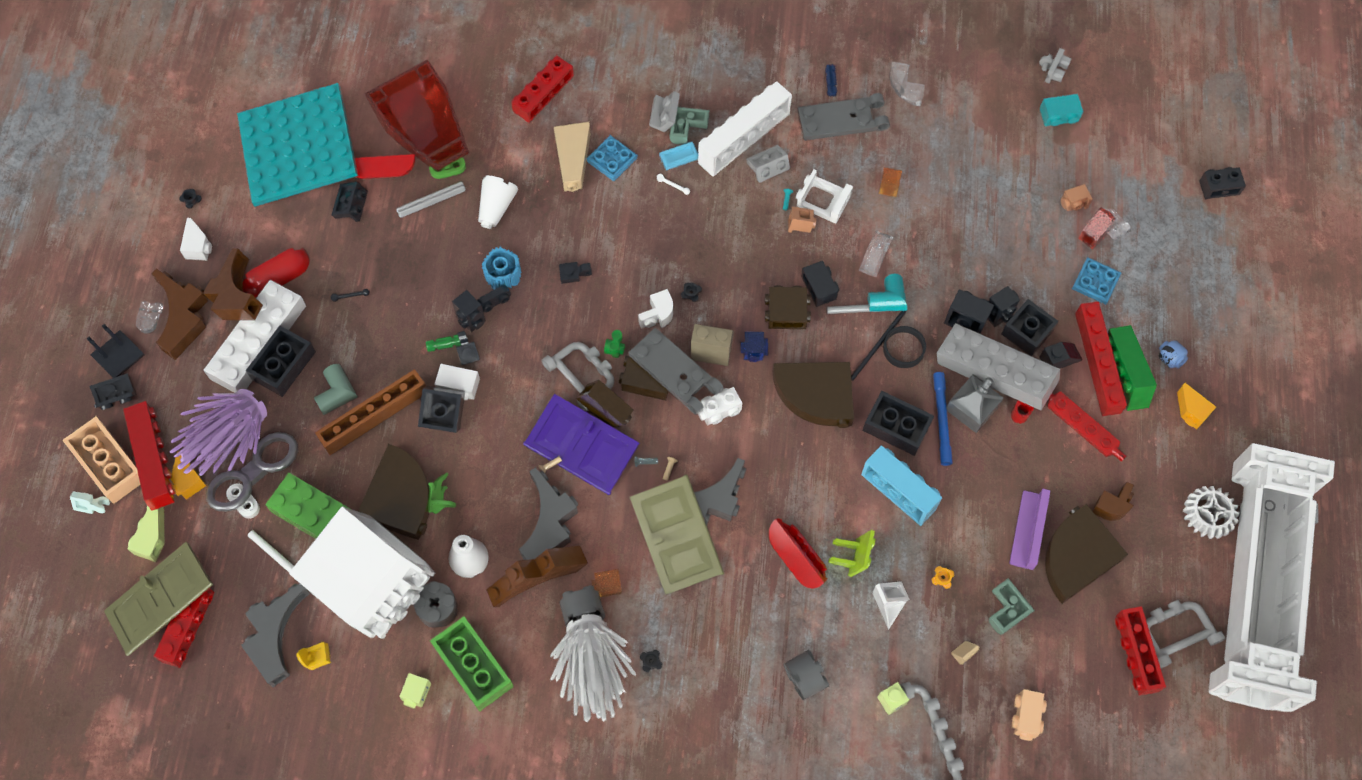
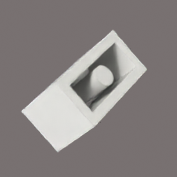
M441 364L434 385L440 388L465 391L464 400H468V398L474 399L480 377L478 371Z

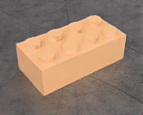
M96 416L63 439V442L113 504L140 485L135 463Z

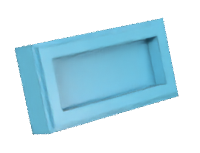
M693 141L659 153L666 170L698 160V152Z

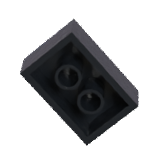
M279 325L245 371L251 380L283 397L316 351L311 342Z
M881 390L864 423L862 431L915 456L933 421L934 415Z

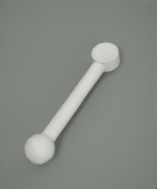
M662 174L657 175L658 182L663 181L683 191L685 195L690 193L689 188H683L665 179Z

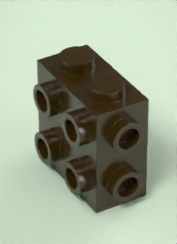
M781 285L769 287V293L765 294V305H768V311H765V322H768V329H806L807 323L811 322V311H807V306H810V294H807V287H783Z

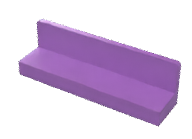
M1042 489L1039 494L1023 491L1010 565L1030 570L1037 566L1050 490Z

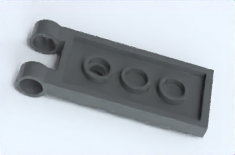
M875 93L867 98L798 107L804 141L888 129L890 127L888 117L883 115L873 120L870 108L877 109L885 104L883 95ZM855 114L856 117L852 118L850 115Z
M654 328L629 351V356L695 415L704 406L693 396L703 386L714 395H717L724 388L718 379L711 377L657 328ZM684 374L687 376V379L682 380L680 376Z

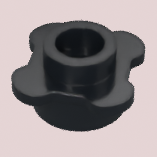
M187 189L182 193L179 200L184 202L188 209H191L193 205L202 200V197L197 195L194 189Z
M685 283L681 297L682 299H690L692 302H697L702 288L695 283Z
M658 650L641 653L640 659L643 661V671L650 672L652 669L659 670L662 668V662L659 660L660 652Z

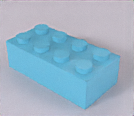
M880 446L865 462L861 475L920 526L936 511L942 499L939 491L934 487L928 486L919 474L915 475L905 462H900L890 449Z

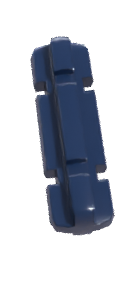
M834 64L826 65L827 95L829 97L837 95Z

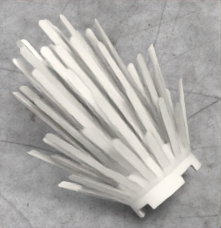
M585 614L581 615L582 619L575 622L571 620L568 623L566 635L551 653L550 657L554 656V659H556L562 652L551 680L555 676L556 681L560 679L566 660H568L560 697H564L569 677L567 701L572 698V692L574 691V715H577L579 704V706H583L585 722H588V719L590 720L591 718L590 708L593 713H596L597 718L602 717V721H605V706L613 718L615 713L612 698L615 699L616 696L618 706L622 708L619 695L625 692L614 662L625 678L627 677L611 647L632 675L636 676V673L628 663H631V659L616 644L618 642L621 646L626 647L625 643L628 642L609 629L607 623L602 621L600 616Z

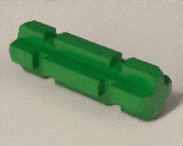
M454 335L453 338L448 336L438 338L436 341H426L428 352L435 351L437 348L438 350L451 348L453 345L461 346L458 335Z

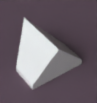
M902 582L880 583L875 586L873 591L874 598L888 630L905 603L909 600Z

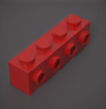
M557 55L552 60H549L546 67L539 71L530 83L525 85L519 95L513 98L511 102L513 112L530 123L574 77L573 66Z
M207 589L169 622L154 657L177 668L181 667L186 659L190 645L195 639L196 632L204 619L205 612L213 599L214 591L212 589Z
M1141 606L1121 610L1116 615L1115 625L1120 630L1122 636L1121 646L1127 653L1128 658L1126 661L1129 670H1132L1134 689L1138 691L1139 696L1160 692L1166 688L1143 608Z

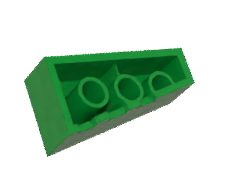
M1131 325L1109 328L1108 337L1127 403L1126 411L1149 408L1157 384Z

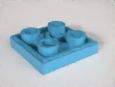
M610 135L587 157V162L614 182L637 159V154Z
M1087 257L1072 289L1106 305L1121 272Z

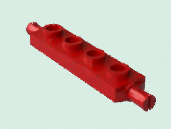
M1061 391L1055 395L1053 393L1050 395L1047 407L1105 457L1113 454L1121 462L1126 458L1127 455L1118 449L1120 441Z

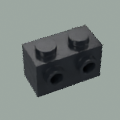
M1227 167L1221 170L1210 169L1205 171L1199 180L1205 199L1240 195L1246 187L1240 167Z
M823 260L803 267L801 277L816 307L837 300L839 286L836 281H833L829 266H825Z
M1009 286L1000 290L989 299V302L994 307L988 320L994 327L1002 322L1007 323L1018 309L1017 305L1020 299L1018 294L1011 290Z
M468 290L464 291L452 303L455 314L459 319L458 323L462 328H467L470 332H473L475 329H480L486 320L482 305Z

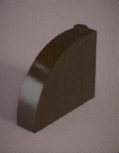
M850 362L773 364L772 372L775 389L782 402L791 412L803 420L817 425L838 426L839 428L852 426L854 411Z
M388 444L358 512L370 515L387 530L419 540L420 536L426 532V522L430 513L428 512L429 485L416 460L404 450Z
M1087 504L1081 508L1076 506L1069 512L1070 516L1055 531L1046 550L1045 568L1048 582L1061 604L1120 563L1128 555Z

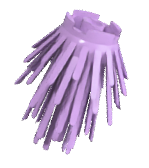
M240 389L236 393H213L214 396L198 397L197 399L221 400L194 405L196 409L180 414L188 415L210 408H217L191 418L190 422L193 423L179 430L178 432L182 434L172 439L171 443H174L186 437L181 441V444L170 451V453H174L181 447H184L174 456L178 457L181 454L182 457L180 459L182 463L178 465V469H182L198 456L184 470V473H189L203 460H206L199 467V471H201L199 475L202 476L221 455L214 465L213 473H215L239 441L241 443L228 467V471H231L237 457H240L242 463L244 462L248 448L252 449L253 443V452L256 454L261 423L267 416V410L262 400L258 402L252 396L254 393L247 389Z

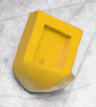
M326 642L309 648H302L296 654L299 662L310 670L331 663L329 646Z

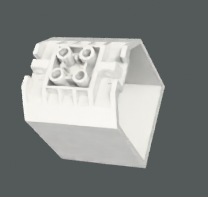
M341 507L289 574L347 624L370 638H374L377 635L379 638L384 639L391 625L401 621L406 616L408 607L418 601L420 598L419 593L423 590V586L429 580V576H434L435 572L421 557L370 515Z

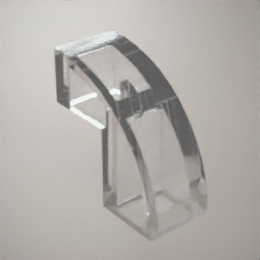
M892 62L890 69L892 88L906 102L921 106L924 85L907 82L909 64Z
M879 231L875 232L861 263L860 272L874 277L878 276L886 253L889 251L892 243V236Z

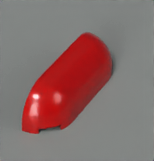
M415 154L355 158L358 173L356 177L360 179L405 176L412 171L416 156Z
M290 248L245 274L247 278L242 283L244 293L258 297L269 280L283 286L302 275L307 270L310 261L304 248L300 250Z
M775 519L769 528V540L774 550L803 586L814 589L823 585L828 579L825 574L827 568L823 561L793 524L789 526L782 522V519Z

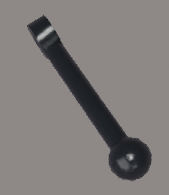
M364 289L360 292L342 295L332 294L330 298L333 302H336L341 298L359 295L368 296L370 291Z

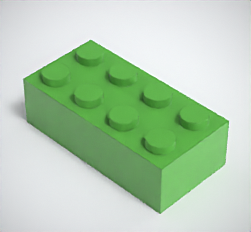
M291 473L287 474L265 504L271 513L317 539L341 507L348 508Z
M462 617L430 640L479 712L514 687L465 617Z

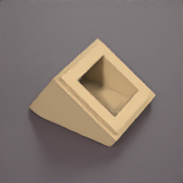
M965 641L952 651V655L961 665L978 652L979 647Z

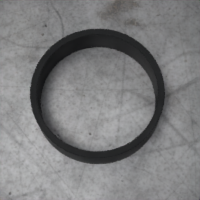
M899 326L892 329L887 334L883 345L886 359L892 365L899 368L916 366L921 362L926 351L924 336L917 329L909 326ZM897 333L912 334L920 341L922 354L911 362L899 361L889 353L887 340Z

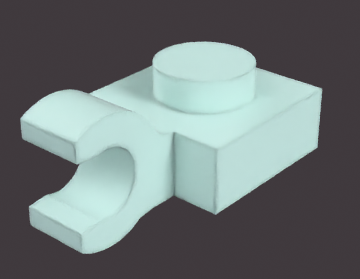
M75 491L70 496L73 509L76 511L91 514L94 511L105 513L103 504H110L109 499L104 496L93 499V496L88 493Z

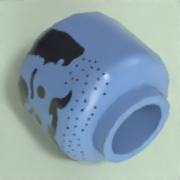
M1176 340L1165 341L1159 347V359L1169 368H1180L1188 360L1187 349Z

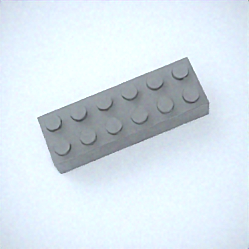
M956 323L937 351V362L939 365L968 378L974 375L982 382L987 377H990L994 381L990 388L1039 410L1043 409L1060 380L1059 368Z

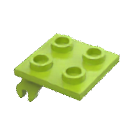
M870 530L856 538L855 542L835 538L832 544L855 550L854 559L852 561L831 557L828 562L833 565L849 568L848 576L850 577L866 570L871 563V557L869 556L875 545V531Z

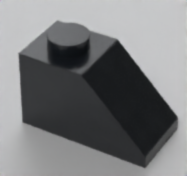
M1059 342L1045 347L1040 355L1041 361L1059 369L1083 360L1075 344L1068 342Z

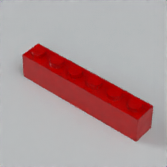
M1099 301L1082 303L1079 305L1075 315L1102 416L1121 414L1127 403Z
M144 401L124 408V415L145 503L151 511L175 503L173 494H176L174 485L169 480L172 478L170 469L166 467L168 458L166 453L162 451L165 445L158 434L161 432L158 422H155L157 413L154 407H150Z

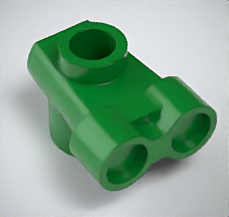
M614 330L612 332V339H606L604 353L610 354L614 358H619L620 355L624 354L625 344L622 343V332Z

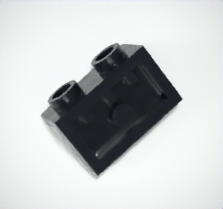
M358 182L340 184L332 216L335 219L351 217L355 222H360L368 191Z

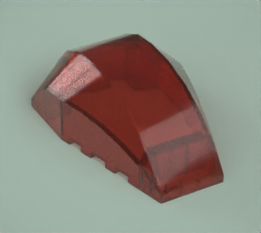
M428 59L365 93L372 110L386 133L408 152L415 154L419 160L438 171L469 154L447 87Z

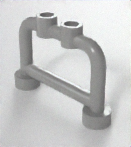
M573 342L554 356L550 357L547 355L541 360L549 372L558 368L577 391L581 393L585 387L561 361L576 349L581 350L587 360L592 362L598 372L607 379L605 385L609 389L614 385V377L610 372L612 366L607 360L603 362L599 360L600 353L594 346L589 348L584 343ZM577 400L580 408L588 412L589 410Z
M1179 600L1168 604V610L1163 611L1161 608H1157L1150 612L1152 617L1146 619L1150 631V627L1154 624H1159L1184 611L1194 610L1205 627V630L1162 649L1159 648L1150 632L1160 668H1164L1172 663L1168 655L1207 638L1209 644L1213 646L1226 639L1222 631H1216L1204 609L1196 602L1189 601L1181 604Z

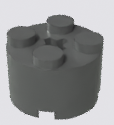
M435 581L424 585L423 590L419 593L420 598L414 604L418 617L428 627H445L455 619L458 608L457 600L452 590L445 584Z
M586 586L582 590L575 592L566 591L562 594L563 598L560 601V607L566 627L571 620L575 622L582 619L581 615L585 614L598 615L602 620L605 618L599 592L594 589V586Z
M810 650L784 663L787 676L795 685L794 688L802 700L808 699L829 687L827 679L824 675H821L824 672L818 660L815 661Z

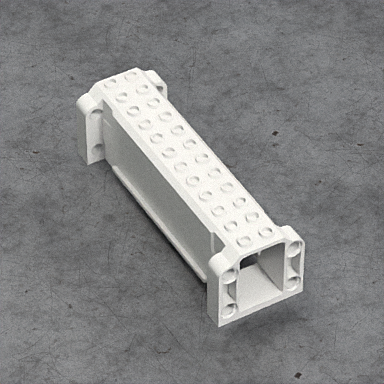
M1254 443L1234 461L1232 481L1241 484L1244 490L1239 514L1224 656L1225 664L1210 674L1208 691L1210 694L1230 702L1264 710L1292 712L1315 700L1317 681L1298 677L1300 656L1304 655L1317 501L1313 500V495L1333 479L1335 461ZM1272 500L1276 505L1275 510L1267 511L1265 509V501ZM1267 502L1266 507L1268 509H1273V504L1271 502Z

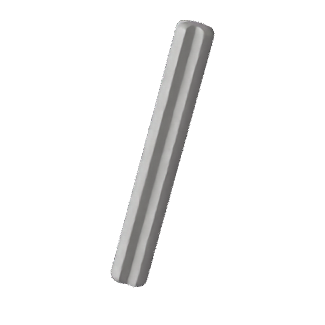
M460 181L396 209L397 213L402 218L464 192L465 186Z

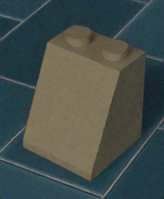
M694 324L691 340V359L728 366L734 331Z

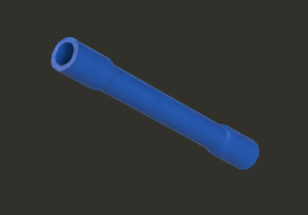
M936 372L933 374L936 392L940 438L941 465L949 466L953 463L946 407L945 374L943 372Z

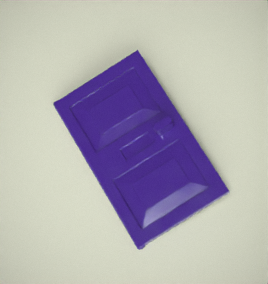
M556 394L552 396L528 438L523 443L524 446L550 461L560 456L562 461L556 465L607 495L611 494V491L640 444Z

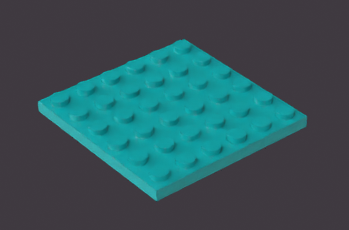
M339 83L237 113L251 201L255 207L358 176Z

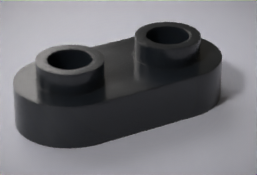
M501 286L483 295L477 301L482 305L483 312L486 313L491 311L496 305L506 303L510 299L511 292L507 286Z

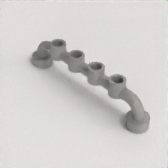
M910 682L900 684L908 699L914 698V693L922 696L925 711L931 719L932 729L938 737L940 750L944 753L947 760V768L954 780H962L960 771L964 770L962 760L960 758L955 759L952 750L956 749V745L952 737L947 738L944 730L948 729V724L944 717H938L936 710H940L938 699L936 697L931 699L929 692L923 686L911 685Z

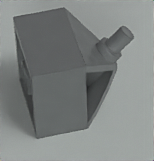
M972 375L949 401L947 411L977 433L1000 406L1003 397L990 388L994 382L993 379L987 377L982 382Z

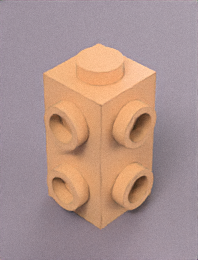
M1023 689L1019 695H1016L1014 707H1017V714L1013 716L1012 728H1015L1014 734L1019 735L1020 739L1031 741L1039 736V733L1042 734L1044 721H1041L1042 713H1045L1047 704L1043 693Z

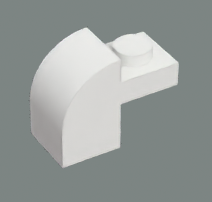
M668 289L650 295L652 309L638 314V322L641 329L653 327L658 322L662 329L670 323L673 317V301Z

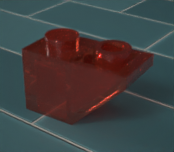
M1101 207L1082 230L1078 239L1093 250L1107 236L1116 218L1111 212Z

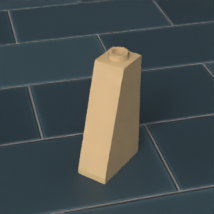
M589 122L554 127L564 191L582 189L591 135Z

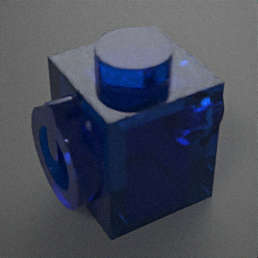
M745 332L744 342H741L740 353H744V360L758 362L763 360V356H768V338H764V332Z

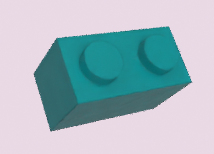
M1078 94L1045 98L1039 108L1045 126H1058L1065 123L1073 124L1078 122L1083 114Z

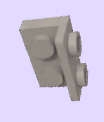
M673 91L665 98L658 95L654 97L649 123L651 127L665 132L675 124L680 93Z
M779 145L746 159L749 167L756 173L759 183L790 169L788 154Z

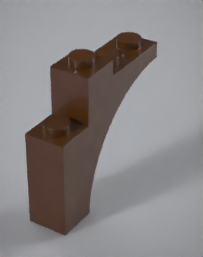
M238 248L232 249L217 278L210 280L203 294L213 302L211 310L222 320L255 321L263 304L252 294L244 293L243 276L249 259Z
M156 268L151 274L157 283L165 289L169 303L168 320L156 344L163 352L176 360L206 328L203 323L204 318L197 312L208 300L203 294L204 290L198 285L194 287L188 283L185 286L180 281L175 282L172 280L173 277L166 271L162 273Z
M581 546L546 549L535 559L516 561L505 570L506 574L487 588L486 591L493 607H500L511 598L538 584L578 572L588 562Z

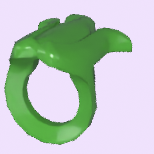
M448 473L438 477L434 483L428 482V512L437 514L445 507H456L455 502L443 500L444 491L448 487L441 485L447 478Z

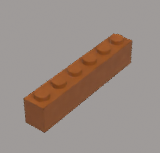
M414 369L324 426L315 434L328 454L332 455L422 397V391L426 385Z

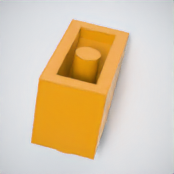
M1186 383L1177 392L1181 418L1189 426L1198 429L1214 411L1216 406Z
M180 454L175 458L171 481L174 484L177 496L182 495L187 500L206 487L195 469L187 474L184 473V470L191 465L190 462L182 469H178V465L182 463L180 461L182 458Z

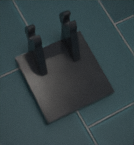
M103 324L102 328L110 335V340L99 347L90 336L86 339L96 349L90 355L112 378L121 376L145 354L121 330L114 334Z

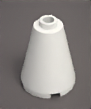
M487 175L483 177L478 218L482 227L487 229L496 227L518 191L516 185L511 182L507 185L503 182L504 179Z
M467 535L456 537L449 553L451 569L455 574L465 578H472L479 573L481 574L488 565L489 560L485 545Z

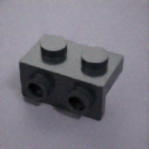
M129 373L89 386L96 403L94 407H101L102 410L114 407L112 403L120 401L121 404L132 401L131 397L137 395Z

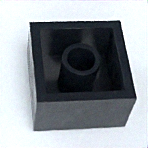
M959 289L949 308L944 324L953 327L956 323L981 334L994 305L986 299L974 296L969 291Z
M1027 299L1006 323L1001 334L1032 357L1054 331L1059 321Z
M433 386L424 387L418 427L457 433L461 428L465 391Z

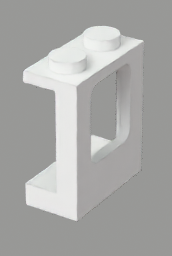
M813 169L811 175H807L804 180V188H800L796 195V199H798L797 207L812 209L815 215L836 224L852 195L853 186L846 184L844 188L817 177V170ZM811 187H817L834 195L827 209L819 208L805 201Z

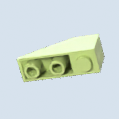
M147 506V511L144 517L140 519L138 529L135 535L130 538L127 549L134 555L156 562L165 544L164 507L151 511Z

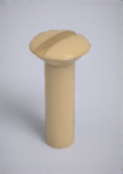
M558 456L545 465H539V469L546 473V470L562 460Z
M667 457L669 462L663 479L667 481L674 463L678 462L673 457Z

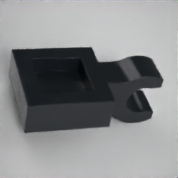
M577 262L559 264L561 284L579 282V276L592 275L590 263H584L578 266Z
M465 330L458 332L461 346L456 347L461 364L465 365L480 360L475 342L468 343Z

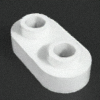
M233 484L227 489L226 495L230 502L241 494L243 490L242 484ZM239 490L237 495H233L235 491ZM250 494L249 499L237 510L243 517L250 519L257 516L260 506ZM251 504L249 509H245L246 505Z

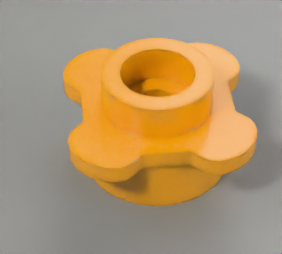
M941 566L936 567L932 583L934 585H942L945 589L950 588L954 572Z

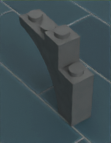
M737 458L734 466L723 479L707 489L694 492L706 526L709 523L710 514L730 522L733 516H737L740 509L738 498L736 497L740 485L737 484L739 479H743L747 470L744 467L745 460Z
M536 467L529 471L539 491L540 515L532 535L519 548L520 555L524 560L535 559L546 549L561 548L571 542L569 536L571 533L562 524L578 514V503L572 495L569 497L566 492L560 495L554 485L552 487L547 482L549 479L543 471L539 472Z
M301 583L291 586L286 594L273 599L269 606L261 601L260 603L253 604L249 611L245 613L258 633L248 636L241 646L266 682L273 688L290 676L283 658L282 641L286 624L292 612L310 594Z

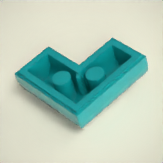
M890 274L885 278V292H868L869 312L907 311L903 277L899 274Z

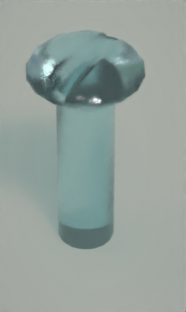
M637 456L634 458L635 467L639 464H658V458L639 459Z

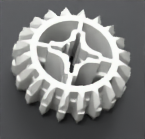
M1204 486L1201 489L1194 490L1188 496V500L1185 501L1184 505L1186 507L1183 509V512L1187 514L1184 520H1190L1188 527L1194 526V533L1200 531L1201 537L1207 534L1209 539H1212L1214 536L1218 539L1222 535L1227 536L1229 531H1233L1235 529L1234 525L1238 523L1237 517L1239 512L1235 511L1238 505L1232 504L1234 498L1229 499L1227 497L1229 492L1223 494L1221 493V488L1215 491L1214 486H1210L1208 489ZM1207 500L1205 505L1197 506L1198 501ZM1225 518L1222 525H1216L1217 519Z

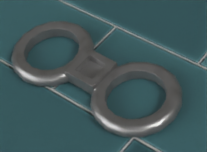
M276 432L262 438L258 442L256 454L252 453L253 460L239 471L231 470L219 474L209 483L206 490V501L209 506L223 512L235 510L242 506L249 499L252 486L267 475V472L282 471L296 459L298 443L294 437L287 433ZM276 441H284L289 444V452L283 460L273 464L262 461L261 455L267 445ZM231 479L243 482L241 494L233 501L222 503L215 499V492L223 482Z

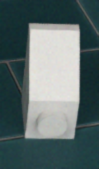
M187 218L180 251L185 259L207 261L208 255L212 252V244L191 218Z

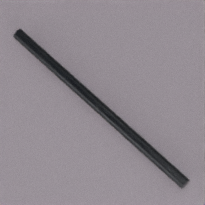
M901 311L851 375V381H854L884 342L887 334L894 329L906 311Z

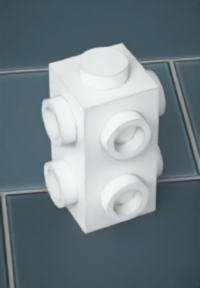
M734 387L730 389L724 388L717 395L707 396L701 400L704 408L698 415L701 421L704 420L707 426L710 424L715 425L720 423L725 417H733L739 414L742 410V401Z

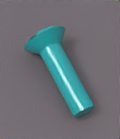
M788 188L783 190L785 193L783 210L785 211L788 210L790 194L794 192Z

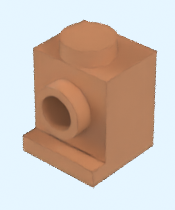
M1084 184L1065 190L1061 198V205L1066 211L1073 209L1076 211L1082 207L1087 209L1093 199Z
M792 206L788 218V232L792 233V230L810 233L811 229H814L816 226L814 210Z

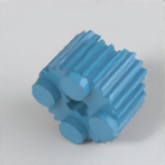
M496 247L495 250L492 249L489 252V255H486L482 263V269L486 282H488V285H491L492 289L495 290L501 286L512 288V286L518 285L521 277V267L516 254H513L510 250L506 251V249L501 247L498 249Z

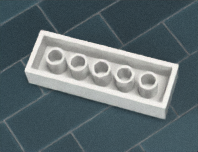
M777 81L773 85L767 86L762 94L756 95L747 106L741 107L737 114L730 116L721 127H716L711 135L704 137L699 142L698 164L711 176H715L790 114L792 94Z
M269 280L256 298L263 304L256 320H240L204 369L210 380L234 393L240 389H247L253 381L245 370L279 325L289 330L306 307L300 295Z

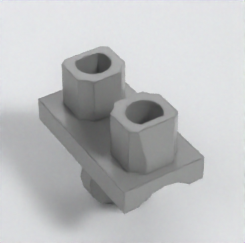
M1059 49L1054 60L1052 55L1043 56L1040 59L1039 63L1042 66V70L1046 71L1049 69L1044 82L1050 83L1051 79L1061 82L1065 71L1057 67L1059 66L1067 70L1071 58L1063 55L1064 49Z

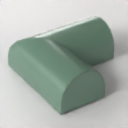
M677 107L675 124L671 126L670 141L678 145L685 144L688 139L689 127L708 129L710 110Z
M333 364L323 371V375L331 388L315 396L314 399L322 414L325 415L358 396L341 365Z
M1009 578L992 590L993 594L1004 606L989 618L991 626L998 634L1003 635L1034 612V609Z

